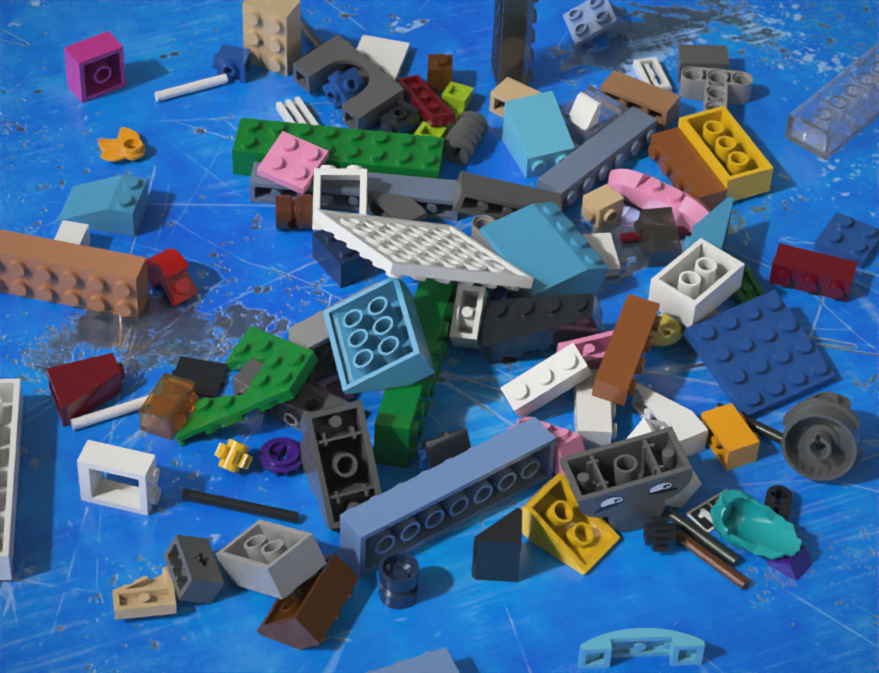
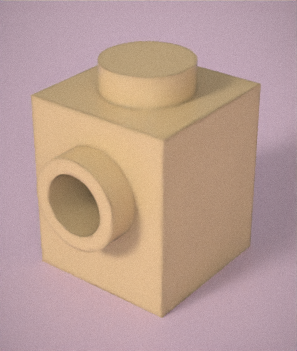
M605 184L583 195L581 215L597 229L611 224L622 217L624 197L610 185Z

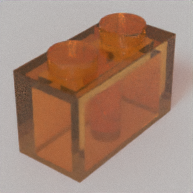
M164 373L139 410L140 430L172 440L199 400V396L196 395V382Z

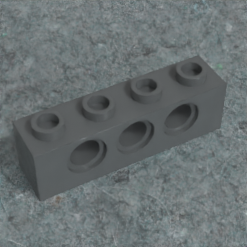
M253 358L249 360L233 378V396L245 394L251 385L252 379L257 376L264 363ZM304 382L295 398L276 404L272 408L263 411V413L302 430L301 416L303 413L345 404L348 401Z

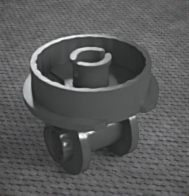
M819 392L795 404L784 415L783 425L785 430L781 440L782 453L789 466L798 474L817 481L833 480L843 476L861 460L862 450L859 448L860 432L858 429L861 426L860 419L851 410V401L846 396L834 392Z

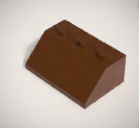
M337 553L325 556L324 559L327 564L318 570L316 576L303 582L291 596L284 599H276L257 632L261 636L298 650L321 645L328 636L327 631L331 624L339 618L341 614L340 609L343 604L353 595V588L359 577Z

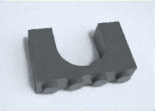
M336 35L292 63L294 81L309 94L328 83L327 77L338 70L344 72L353 67L356 68L367 87L341 105L342 122L349 128L370 129L381 121L382 115L397 106L400 99L404 100L402 85L391 79L382 68H378L365 54H361L354 48L351 42L344 40L340 35Z

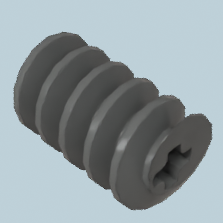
M465 111L459 115L444 140V157L448 161L457 165L468 163L469 158L472 157L488 130L486 118L474 111Z

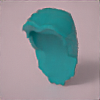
M737 489L723 491L718 498L719 502L711 508L710 515L714 529L725 541L756 556H765L771 560L782 558L784 555L793 557L796 553L800 552L802 541L797 537L795 525L786 521L781 515L776 514L769 506L758 502L752 495Z

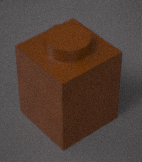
M428 54L427 84L435 93H443L452 81L453 55Z

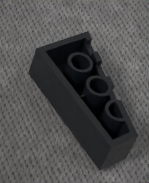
M595 293L487 300L481 348L491 365L500 362L499 359L508 356L517 358L524 356L523 352L537 348L542 351L550 349L551 345L559 342L599 334L601 332L602 309Z

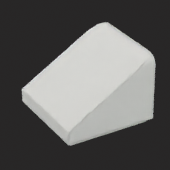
M580 92L570 111L568 120L585 131L598 124L600 103Z

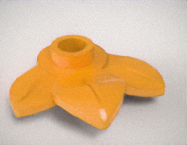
M121 127L117 139H98L99 147L103 151L100 158L106 161L115 162L124 159L134 161L145 154V146L139 139V134L126 127Z

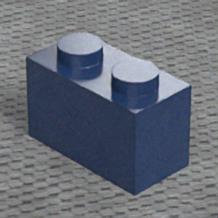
M322 229L312 233V257L340 288L364 279V258L359 256L360 252L348 248L347 243L334 238L335 234Z

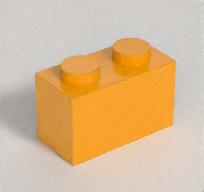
M732 403L702 412L701 420L708 428L706 443L726 471L757 460L758 449L760 448L759 437L755 432H752L743 414L739 413Z

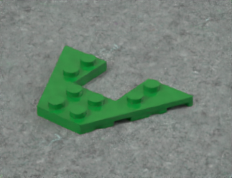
M250 326L239 343L233 348L231 355L226 361L231 371L242 369L251 358L264 363L257 376L252 379L251 385L245 394L200 399L174 438L180 446H183L191 436L203 431L209 435L219 428L228 427L244 420L247 412L257 408L263 412L276 404L295 398L318 362L314 351Z

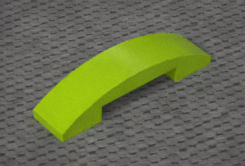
M451 81L442 93L441 100L455 114L456 122L459 115L466 111L474 88ZM423 121L414 135L443 137L445 140L454 123L431 127L427 122Z

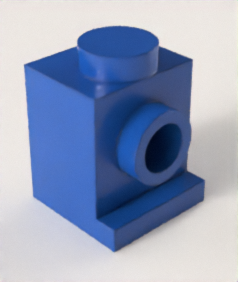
M221 45L219 53L214 54L212 67L217 69L218 75L226 74L228 78L240 79V83H246L251 70V49Z

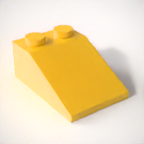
M561 472L544 484L520 508L523 510L522 533L526 538L582 575L587 573L620 539V536L602 517H589L580 511L569 483Z

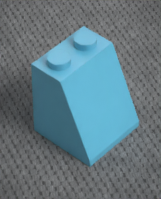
M552 91L505 101L502 141L525 178L544 174L575 150Z

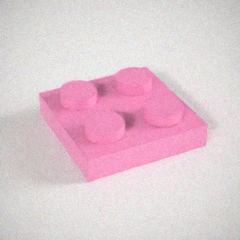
M282 131L258 166L257 175L304 195L314 180V168L323 166L329 157L328 150Z

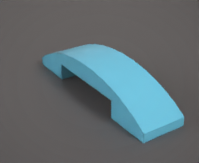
M632 628L617 630L599 635L581 644L578 669L609 668L611 658L669 656L671 666L702 665L705 643L704 640L695 636L667 629Z

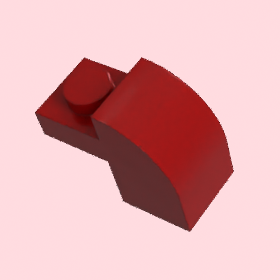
M168 248L147 259V274L152 287L161 284L174 307L199 292L186 270L189 267L187 261L177 250Z

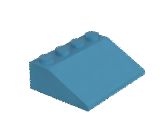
M554 202L533 203L481 227L479 231L500 257L534 278L531 289L525 288L532 297L598 293L610 268Z
M389 277L323 311L342 390L345 395L409 386L435 373L412 293L401 279Z

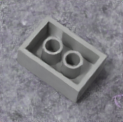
M260 519L216 553L229 583L279 599L291 596L298 586L316 576L318 570L327 564L312 533Z

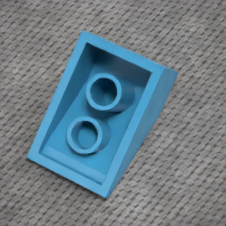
M118 175L73 186L57 220L58 224L61 225L62 221L65 220L88 224L90 230L135 237L149 204L148 179Z
M727 197L693 226L691 237H685L683 252L700 238L724 251L734 197Z

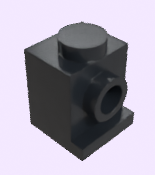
M400 99L397 106L381 116L380 131L415 133L420 124V110Z

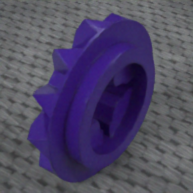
M286 437L271 439L260 448L259 463H262L264 471L271 470L273 475L283 472L287 476L289 471L297 472L299 466L303 465L300 443ZM286 452L287 458L278 461L277 458H280Z

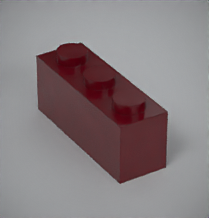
M779 243L772 263L769 283L847 302L858 262Z

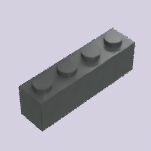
M464 171L460 172L453 188L454 211L469 215H488L498 220L533 203L554 202L562 211L560 193Z

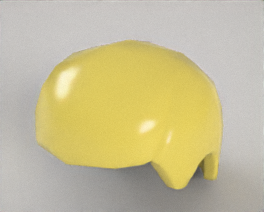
M662 312L660 315L662 320L658 331H652L650 335L654 337L652 345L657 347L673 345L680 340L683 334V324Z

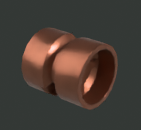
M312 194L297 195L295 199H292L290 195H275L276 229H291L293 225H296L298 229L312 228Z

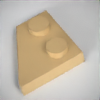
M167 566L162 568V574L149 580L147 576H143L131 584L112 590L115 620L177 613L174 585Z

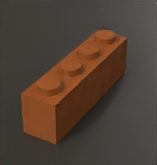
M679 127L651 134V142L648 147L649 156L657 163L662 174L669 179L674 188L695 197L711 210L726 199L727 189Z
M627 295L595 377L592 396L624 406L627 396L633 397L638 383L637 380H634L635 375L642 374L646 359L642 358L644 352L650 353L654 337L650 335L652 331H658L662 316L658 315L659 303L635 295Z

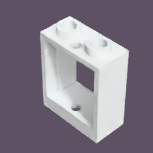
M323 165L320 168H314L313 217L315 209H321L322 180H360L359 214H368L367 169H363L362 166L358 165L347 166V169H336L333 165ZM313 220L312 226L313 233L322 230V225Z
M87 440L77 460L81 500L148 516L152 506L158 504L161 495V488L157 487L160 469L156 468L155 455ZM102 471L137 479L139 487L102 479Z

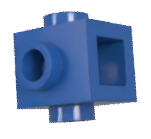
M353 67L344 72L338 70L328 76L329 82L323 85L322 89L328 101L336 108L362 92L367 86L356 68Z

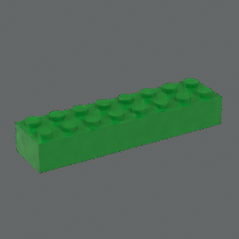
M241 118L232 150L233 174L251 176L254 162L263 161L282 131L328 150L329 157L324 165H333L336 169H347V166L358 165L372 173L440 179L444 156V138Z
M433 278L419 281L414 303L435 373L409 386L385 389L374 427V459L377 464L408 469L410 459L416 458V449L418 448L416 438L423 435L425 421L422 418L428 417L430 410V400L428 398L429 396L434 397L436 380L434 378L440 377L442 361H440V357L445 358L447 353L448 341L445 340L446 338L450 339L451 320L458 287L456 281L450 280L449 284L437 282Z

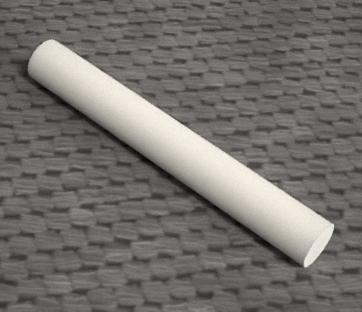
M221 74L157 91L154 93L155 99L159 102L228 83V78L226 74Z
M152 394L73 418L70 420L73 430H77L155 405V399Z

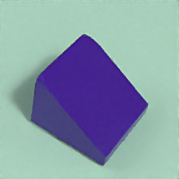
M800 545V552L796 553L795 556L788 557L784 555L782 558L773 560L768 558L766 563L789 578L799 580L811 566L812 561L806 546Z

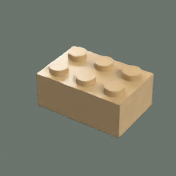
M244 0L242 3L243 48L251 49V64L288 76L293 70L292 63L301 58V1Z

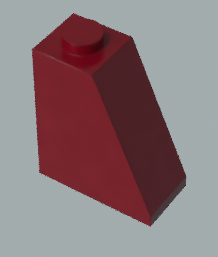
M113 353L47 368L49 390L63 427L70 426L71 419L90 413L122 392L121 380L125 379V371L122 363L116 362Z

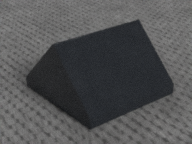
M519 507L474 537L471 576L475 580L518 582L523 510Z

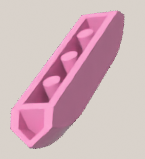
M615 169L609 172L608 185L623 196L625 201L676 226H684L690 233H692L693 226L712 211L695 197L647 174L629 169Z

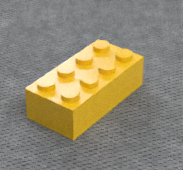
M725 106L679 117L678 127L727 189L726 198L734 197L733 201L770 191L773 166Z

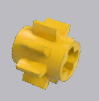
M231 438L227 445L219 443L215 452V456L221 458L218 466L238 474L240 468L248 470L253 459L252 456L247 454L250 447Z

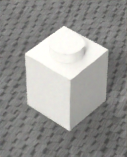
M63 220L54 240L90 246L89 225Z

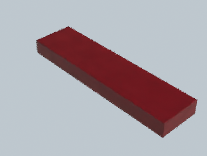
M419 75L396 80L404 89V97L411 105L420 110V115L431 127L455 122V114Z

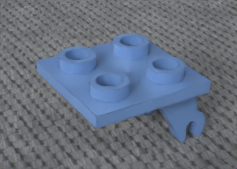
M587 0L563 14L577 47L606 30L619 33L622 36L625 35L624 28H627L629 32L632 30L631 24L628 21H622L616 15L620 13L622 17H625L624 9L616 7L610 0Z

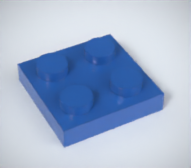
M836 212L815 241L814 250L827 255L858 262L857 267L862 269L879 245V229Z

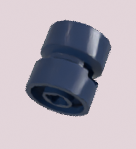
M393 552L386 555L380 562L378 594L380 601L391 609H406L417 600L419 565L412 555L404 552Z

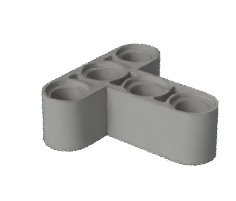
M686 67L681 72L679 94L685 99L703 101L702 111L725 106L727 109V103L740 105L749 102L753 77L743 71Z

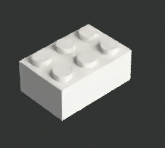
M700 238L651 279L648 300L659 303L660 311L689 327L701 322L741 288L745 264Z

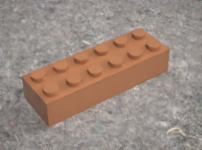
M0 229V292L139 319L149 298L147 259L142 256Z

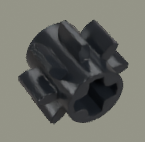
M651 516L652 523H644L643 527L644 545H652V551L668 552V545L676 544L675 523H668V517Z

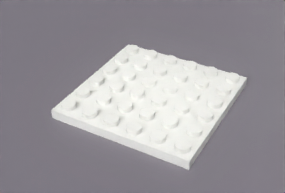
M315 209L313 220L322 225L323 230L335 234L334 238L346 242L348 248L360 252L359 256L370 259L373 262V266L384 269L389 277L401 279L405 275L418 281H426L427 278H433L435 281L449 284L450 280L466 286L480 283L482 286L493 289L500 285L513 291H519L520 288L531 289L533 277L453 225Z

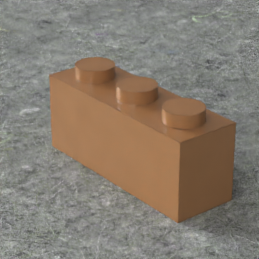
M614 70L600 86L599 103L600 106L619 114L625 113L634 106L657 119L656 128L665 131L678 116L681 96Z

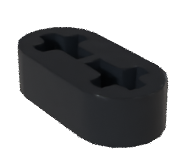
M782 485L771 486L766 492L764 505L769 506L776 514L781 515L788 521L793 498L792 492ZM776 498L782 499L781 505L775 504Z

